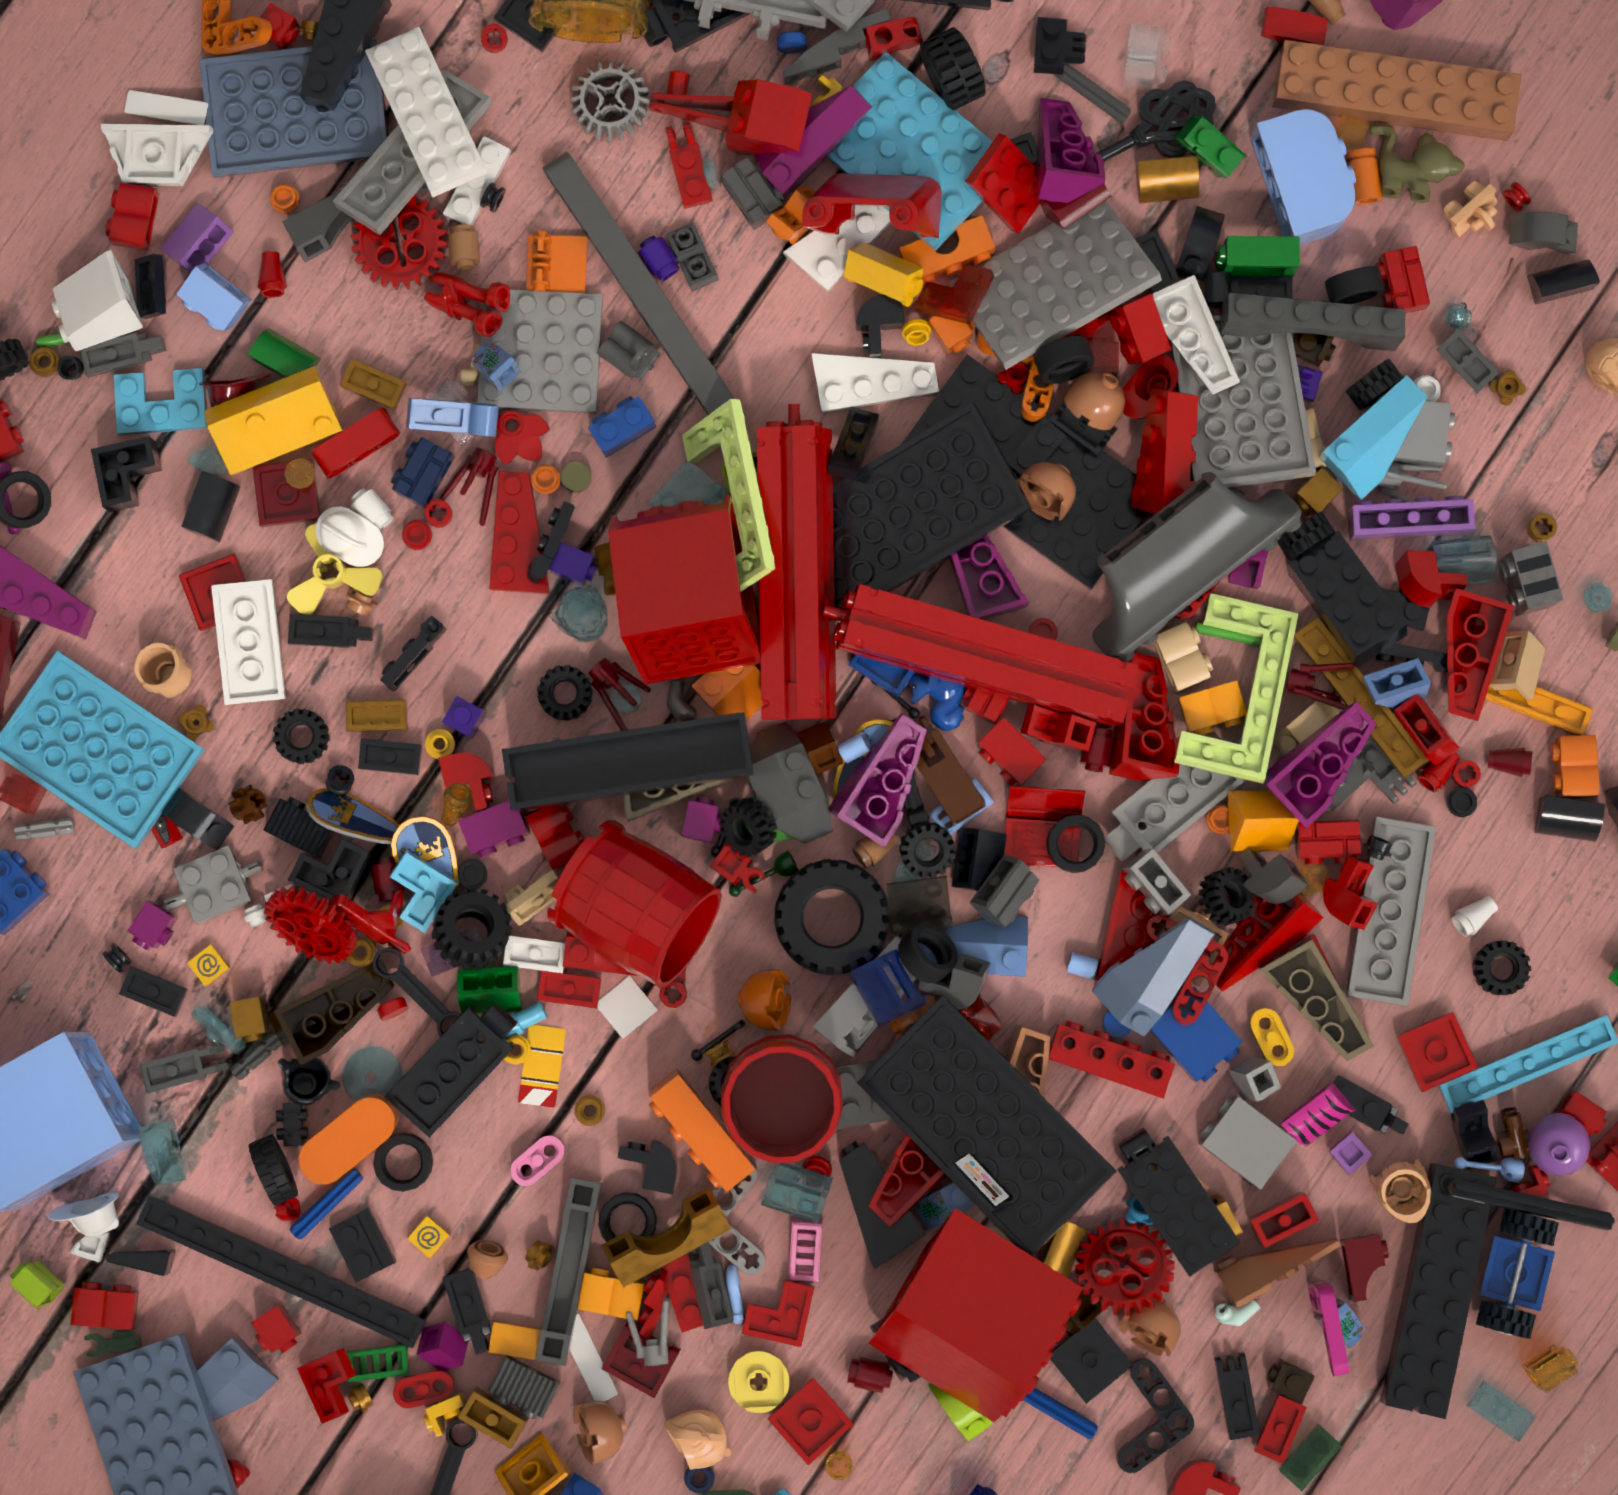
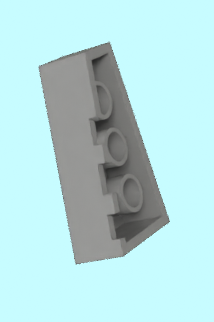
M897 936L893 940H888L883 945L876 959L863 970L861 975L813 1026L837 1048L852 1057H855L917 980L901 962L898 954V944L901 939Z

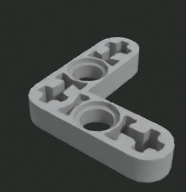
M756 1167L749 1174L752 1179L749 1182L744 1179L738 1187L743 1189L741 1194H738L734 1187L729 1190L733 1194L732 1204L727 1207L720 1206L725 1217L729 1215L755 1183L758 1174ZM722 1186L718 1190L714 1188L712 1191L715 1198L717 1192L724 1189ZM731 1224L732 1229L727 1232H731L736 1236V1247L731 1250L724 1249L720 1245L721 1235L709 1241L710 1245L746 1274H757L765 1265L766 1258L762 1250ZM742 1242L748 1245L744 1249L747 1254L753 1255L757 1253L759 1255L757 1261L760 1265L757 1268L753 1265L747 1268L745 1266L747 1260L741 1254L738 1260L732 1256L740 1249Z

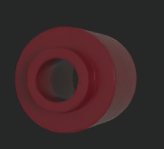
M1095 728L1089 752L1081 751L1080 763L1085 764V770L1102 773L1103 768L1110 767L1114 739L1111 738L1112 731Z
M394 857L377 859V865L371 866L375 895H378L379 902L392 901L397 889L405 891V886L390 878V873L397 864Z
M860 1357L859 1360L852 1358L847 1383L854 1384L856 1388L882 1393L883 1388H890L893 1370L888 1369L889 1363L863 1357Z

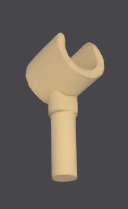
M475 344L473 355L480 347L479 344ZM473 355L471 368L461 369L463 386L478 384L479 371L472 364V361L475 359Z

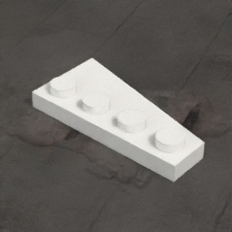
M855 205V219L842 223L839 227V235L813 231L785 250L783 255L828 293L844 275L848 250L864 242L871 245L891 223L889 211L883 206Z
M1195 275L1153 293L1152 296L1167 337L1209 391L1215 394L1240 383Z
M812 353L821 413L939 393L935 364L932 362Z

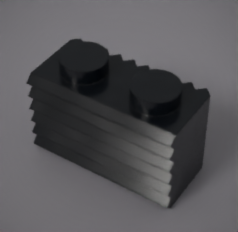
M291 796L288 801L280 798L263 831L320 859L335 831L316 823L309 816V813L303 810L306 804Z

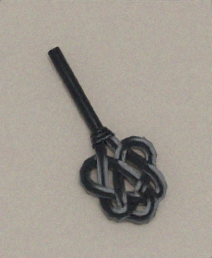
M1186 80L1175 83L1167 91L1161 89L1148 91L1141 98L1138 113L1143 122L1137 125L1129 133V136L1102 149L1096 154H1100L1105 162L1134 146L1146 147L1149 144L1155 143V147L1160 154L1168 158H1179L1187 150L1180 144L1178 146L1167 144L1178 143L1174 138L1179 131L1167 130L1182 129L1192 116H1203L1214 125L1215 97L1209 91L1197 88L1193 82ZM1153 101H1158L1150 112L1149 104ZM1199 101L1205 104V108L1199 105ZM1168 104L1172 105V107L1167 111L1165 116L1161 117L1160 115L1168 106ZM1182 110L1188 113L1186 117L1175 118ZM1151 127L1158 128L1157 131L1146 133Z

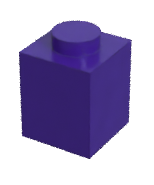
M561 542L549 570L552 574L584 587L587 580L592 582L598 565L594 564L596 561L594 555Z
M456 696L442 723L473 739L486 712Z

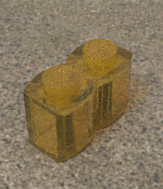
M1554 1344L1522 1364L1534 1385L1545 1393L1550 1392L1578 1373L1576 1366L1579 1365L1569 1349L1565 1350L1563 1346L1557 1347Z

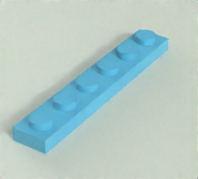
M1603 1015L1438 1085L1449 1113H1454V1108L1459 1107L1463 1103L1485 1100L1618 1044V1038L1608 1015Z

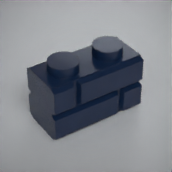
M420 437L418 443L413 441L410 444L405 455L409 459L403 469L399 467L395 471L391 483L394 484L392 490L396 494L425 509L426 505L432 500L455 457L451 452Z

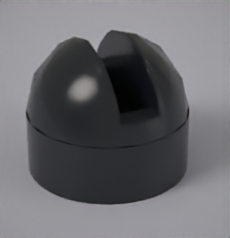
M64 356L59 360L57 370L63 379L75 380L84 373V366L79 358ZM76 366V369L69 374L68 370Z

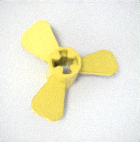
M317 523L310 525L306 529L305 536L318 556L313 565L314 577L291 589L287 594L288 602L299 613L312 615L327 588L335 589L345 583L367 596L375 595L383 578L382 572L378 568L372 567L346 568L339 558L326 551L319 544L316 537ZM333 564V567L337 569L339 574L336 578L324 579L323 573H327L329 570L326 565Z

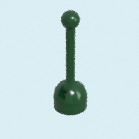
M787 850L776 857L774 867L764 872L766 878L775 873L787 877L793 875L799 869L791 853ZM756 876L750 880V884L754 885L762 881V879ZM743 884L739 886L732 885L729 888V894L732 897H737L746 887Z

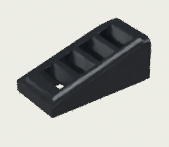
M176 1251L113 1252L107 1254L106 1260L109 1263L165 1276L171 1272Z

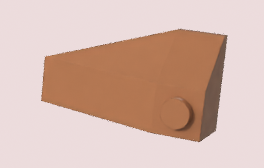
M1333 1238L1240 1256L1237 1259L1232 1255L1219 1262L1218 1266L1220 1268L1214 1271L1231 1303L1240 1308L1273 1289L1272 1281L1277 1279L1279 1282L1289 1279L1297 1274L1296 1272L1299 1271L1298 1267L1300 1265H1311L1342 1245L1339 1240Z

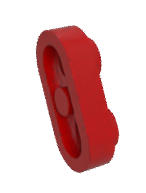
M434 1370L404 1377L394 1386L393 1397L399 1406L407 1409L444 1401L454 1391V1379L445 1370ZM440 1379L444 1382L445 1387L443 1390H437L434 1387L435 1380ZM411 1386L414 1388V1397H407L404 1390L406 1387Z

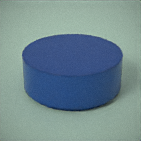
M791 31L782 33L777 37V50L781 53H800L807 48L806 36L803 33Z
M1109 1010L1105 1013L1103 1028L1107 1034L1120 1038L1131 1032V1029L1119 1023Z

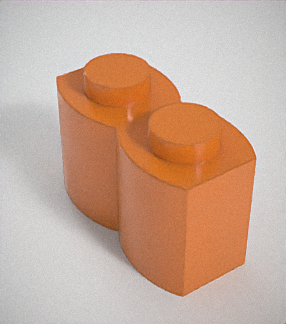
M1596 735L1559 736L1555 738V743H1552L1550 746L1551 761H1556L1557 773L1552 775L1553 791L1558 792V797L1598 796L1599 772L1597 766Z

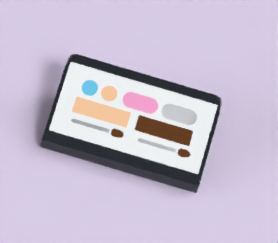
M971 1153L965 1154L949 1166V1170L989 1212L996 1213L1010 1199V1194Z

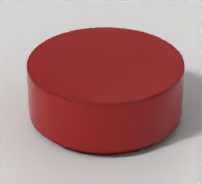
M397 997L380 1005L377 1008V1012L383 1021L400 1015L409 1007L405 998Z

